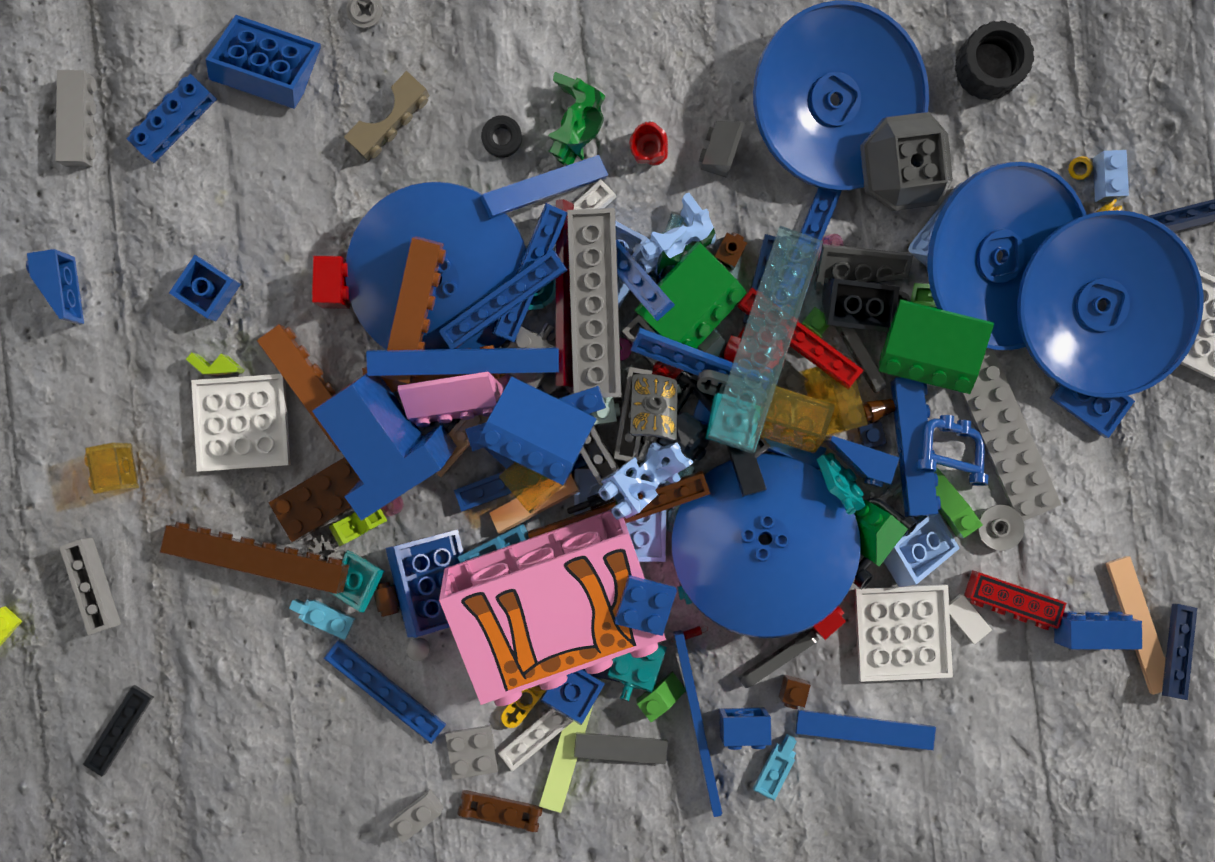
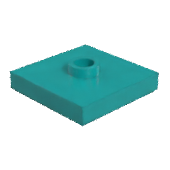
M347 550L342 563L349 565L344 591L330 594L357 611L364 613L384 570L356 553Z

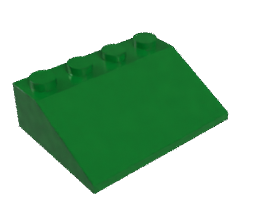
M697 242L658 284L675 306L658 321L642 303L639 304L635 311L656 334L697 349L743 299L747 292L738 280L700 242Z
M900 299L880 354L879 372L971 394L980 372L994 322Z

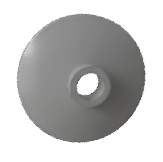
M994 505L986 509L979 519L983 526L978 528L979 536L983 543L991 549L998 551L1012 549L1021 541L1024 535V521L1019 512L1010 506ZM997 523H1000L1002 526L1000 531L995 529Z

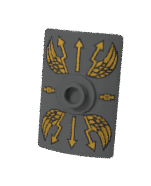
M653 374L633 375L630 427L632 436H655L671 441L677 439L676 380Z

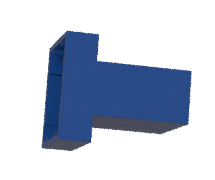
M367 373L312 411L360 478L358 483L346 494L345 498L361 521L440 471L457 447L442 424L422 436L415 424L407 419L404 408L381 376H367Z

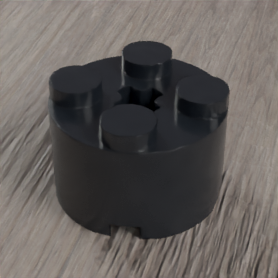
M684 412L677 416V439L671 441L661 438L659 444L666 446L677 442L682 454L692 461L695 459L700 461L707 452L705 447L710 441L706 439L708 427L688 412Z

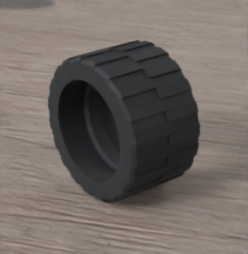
M991 21L980 26L961 46L955 59L956 77L961 87L968 94L978 99L993 100L1009 94L1027 77V74L1032 69L1034 47L1031 44V39L1022 28L1017 27L1014 23ZM982 44H993L1002 48L1008 54L1011 61L1010 76L1007 78H994L984 73L977 63V47Z

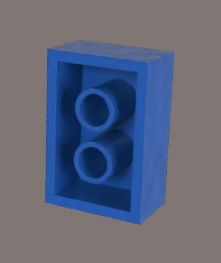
M1064 611L1059 628H1054V643L1069 649H1142V621L1134 619L1131 614H1123L1120 611H1108V614H1100L1097 611H1085V615L1077 614L1074 611Z

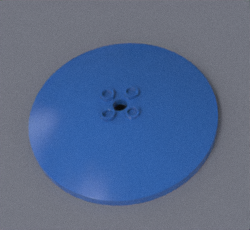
M835 0L816 4L791 17L774 33L767 43L757 65L754 78L753 106L755 118L768 150L776 161L794 177L814 187L826 190L842 191L863 188L864 178L860 145L869 137L879 122L886 117L928 112L929 85L925 65L920 52L909 34L899 23L883 11L864 3L848 0ZM832 93L837 94L839 97V104L837 106L833 105L830 101Z
M1029 162L1000 163L984 168L965 180L953 192L941 209L931 234L927 258L928 280L932 297L937 309L994 322L987 346L989 349L1015 350L1026 347L1021 336L1017 316L1018 291L1025 268L1034 252L1050 234L1067 222L1086 215L1081 200L1068 182L1051 169L1042 165ZM1001 250L1003 256L1001 261L998 262L997 253Z
M448 182L413 184L384 197L360 221L347 251L348 277H346V286L349 287V300L359 322L366 332L385 350H387L413 237L417 236L444 243L443 250H446L444 263L439 264L437 272L441 274L442 283L438 287H434L432 296L436 297L433 310H429L427 319H430V326L428 332L423 333L422 342H425L424 350L450 349L439 330L516 276L527 249L520 231L507 213L493 218L489 217L481 201V193L471 188ZM495 321L457 349H480L482 346L494 345V349H497L506 339L492 334L496 324Z
M1111 210L1091 213L1071 220L1056 229L1040 244L1032 255L1023 273L1018 291L1017 316L1019 329L1026 349L1034 362L1049 378L1059 385L1079 394L1094 397L1113 398L1129 396L1151 388L1164 380L1187 356L1195 342L1202 321L1204 305L1203 286L1198 267L1189 249L1164 224L1143 214L1130 211ZM1100 299L1106 301L1107 306L1104 311H1100L1097 307Z
M761 454L756 459L767 489L763 492L743 497L731 460L717 466L704 475L710 494L681 504L673 527L672 556L678 579L685 593L697 609L719 626L741 635L757 638H779L797 634L815 626L828 617L841 604L853 584L858 569L861 546L860 533L855 515H848L841 500L829 492L821 471L803 461L787 456ZM762 534H768L771 536L772 542L769 545H762L758 538Z

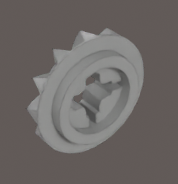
M349 0L346 12L352 24L360 29H370L371 26L378 24L383 16V6L380 0ZM359 5L364 8L370 7L369 12L371 16L366 14L361 16L362 12Z
M320 535L314 538L308 546V552L314 553L323 551V546L326 547V550H334L335 552L328 555V559L329 557L340 559L344 557V547H339L333 535Z

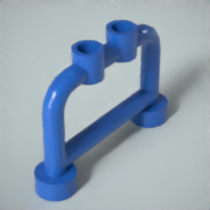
M941 415L940 419H931L924 428L922 459L917 460V471L926 473L936 472V465L938 464L971 473L969 474L970 485H988V475L984 474L985 444L980 432L971 428V421L958 420L957 424L954 423V416ZM934 428H939L943 432H954L957 436L973 438L975 442V465L933 454Z

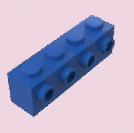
M190 73L179 81L178 87L172 93L164 96L162 103L156 109L151 110L140 125L131 130L130 135L126 139L145 158L155 163L217 98Z

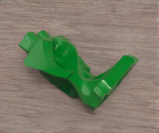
M555 72L553 81L565 93L572 95L576 99L575 104L568 107V110L564 113L561 127L548 135L554 141L549 152L558 158L557 161L567 166L573 164L576 158L584 159L583 147L594 139L600 131L604 121L601 106L605 100V95L579 78L575 80Z

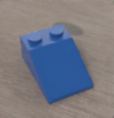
M56 249L27 253L26 269L58 318L76 324H84L75 257Z
M835 436L823 438V442L859 477L865 479L864 483L875 487H883V484L892 483L899 457Z

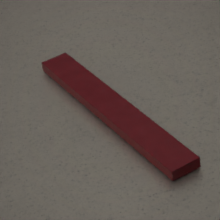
M559 199L556 200V208L567 212V210H574V203ZM567 215L556 241V254L567 269V271L556 278V348L559 349V372H556V386L574 387Z

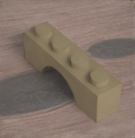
M407 71L391 86L395 99L391 114L378 123H365L359 120L344 136L346 141L367 161L371 158H376L382 151L381 147L387 141H392L397 135V130L402 125H407L413 118L412 114L418 108L422 109L428 102L430 95L427 89Z

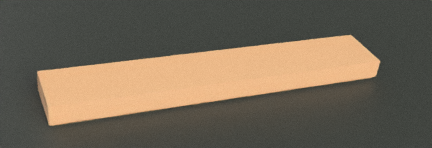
M1125 556L1105 564L1123 614H1131L1134 619L1142 621V649H1135L1149 693L1154 695L1162 692L1165 657L1131 557Z

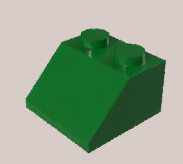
M864 499L866 506L859 511L856 510L854 513L860 533V554L880 567L908 529L891 514Z

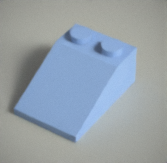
M939 512L936 515L923 516L918 519V525L914 531L908 536L903 535L884 560L898 587L918 584L960 549Z

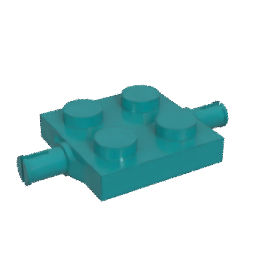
M833 453L820 456L817 461L830 493L841 500L846 513L851 515L856 510L859 511L866 505L862 498L863 492L857 486L855 481L857 477L854 472L849 468L847 470L843 468L835 459Z
M658 644V649L655 652L641 658H634L630 653L613 659L608 678L617 680L624 685L620 699L624 700L625 698V701L629 702L633 689H643L652 693L667 647Z

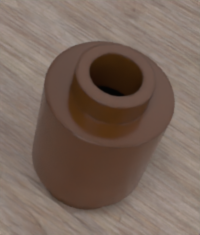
M390 582L378 584L373 595L377 611L380 612L381 617L399 613L398 607L400 605L395 585H390Z

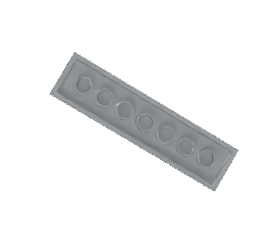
M615 208L567 210L574 393L599 386L603 398L621 397Z
M987 348L971 394L960 393L976 430L980 432L984 440L986 453L1010 507L1017 510L1023 521H1026L1062 504L994 349Z

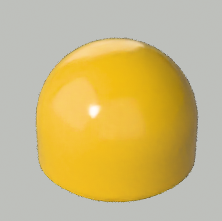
M1085 156L1073 159L1068 167L1070 176L1077 180L1087 178L1093 171L1091 159ZM1077 162L1085 163L1087 166L1086 173H1075V164Z

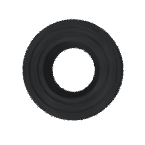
M499 115L492 117L485 123L481 132V140L484 148L491 155L505 158L516 153L521 146L522 132L514 119ZM504 128L510 132L511 137L507 144L499 145L494 142L493 134L497 129Z

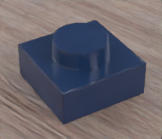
M881 421L857 427L863 446L871 448L887 443Z

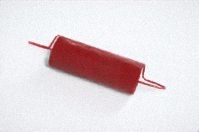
M700 626L683 631L685 640L704 633Z

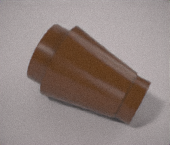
M892 399L867 401L859 406V414L862 421L871 424L895 411V404Z

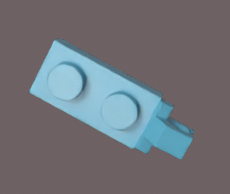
M295 599L292 600L289 609L300 614L298 618L303 620V622L343 640L347 638L355 620V617L315 599H306V602Z
M786 734L781 745L776 743L775 747H773L753 787L754 791L775 801L795 761L796 752L792 750L797 741L794 737Z

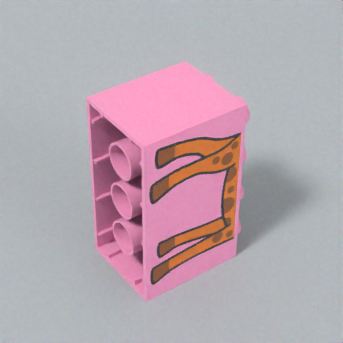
M612 510L444 569L439 601L480 705L494 701L496 706L509 705L522 696V690L540 685L542 690L557 688L567 681L568 674L585 669L588 674L602 672L613 664V658L630 653L634 658L648 656L658 649V642L666 640L664 633L663 636L615 624L614 620L628 575L645 579L624 517L617 520L611 513Z

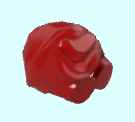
M651 121L642 123L635 128L633 134H631L629 145L636 162L640 164L647 163L652 166L662 164L668 157V138L666 132Z

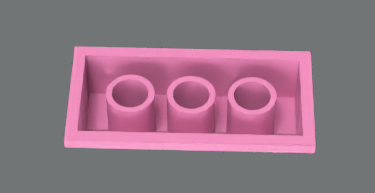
M489 372L398 386V392L407 419L420 427L429 426L430 422L437 421L439 423H450L452 419L457 418L470 420L477 415L489 417L503 393L502 384Z

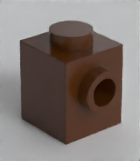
M734 232L731 234L726 233L715 255V258L724 267L732 271L734 270L747 245V242L743 241L744 237Z
M784 675L778 697L782 702H785L784 706L788 708L798 709V706L805 708L811 685L806 680Z

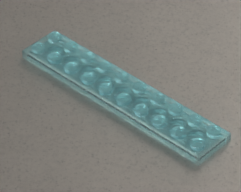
M779 226L708 438L751 454L755 452L823 244L822 240Z

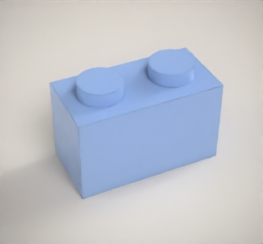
M1127 150L1102 151L1093 157L1095 202H1110L1114 199H1117L1116 202L1129 196Z

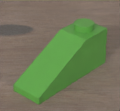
M936 468V472H934L938 476V486L935 487L936 496H939L941 501V508L938 511L955 536L965 538L983 526L970 505L942 472Z

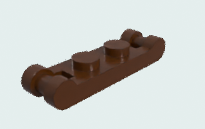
M462 791V805L459 806L457 815L522 828L529 832H538V818L542 815V807L474 791ZM472 801L478 802L477 809L471 808ZM523 812L530 814L529 820L522 819Z

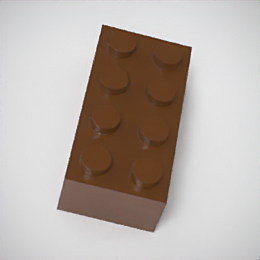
M344 457L268 503L290 541L296 542L353 509L345 496L358 483L360 478Z

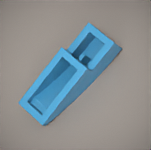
M522 524L457 558L462 563L530 539L525 525Z

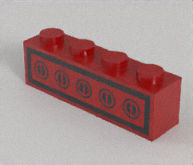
M973 570L964 593L965 597L971 599V604L982 608L984 604L992 606L991 611L1005 615L1006 611L1014 614V619L1027 623L1028 619L1036 621L1035 626L1048 631L1050 626L1056 629L1059 628L1067 604L1061 600Z

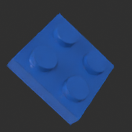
M628 575L614 620L615 624L663 636L677 593L676 587Z
M579 670L568 674L567 681L561 686L547 690L541 702L577 724L582 725L605 683L585 671Z

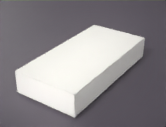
M959 594L949 603L950 617L973 644H976L992 631L963 594Z

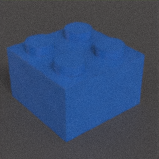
M194 255L169 294L207 319L216 322L241 283L206 260Z
M765 707L719 708L720 738L723 745L728 746V749L739 750L742 749V746L764 749L766 748L765 745H772L771 716Z

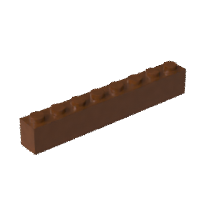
M176 521L175 525H166L160 549L161 553L337 594L344 591L349 565L342 563L343 559L329 557L326 560L320 558L321 554L307 552L305 555L298 553L299 549L293 547H285L283 550L276 548L277 544L271 542L254 543L255 539L241 536V539L233 538L232 533L219 531V534L211 533L212 529L198 526L197 529L189 528L190 524Z

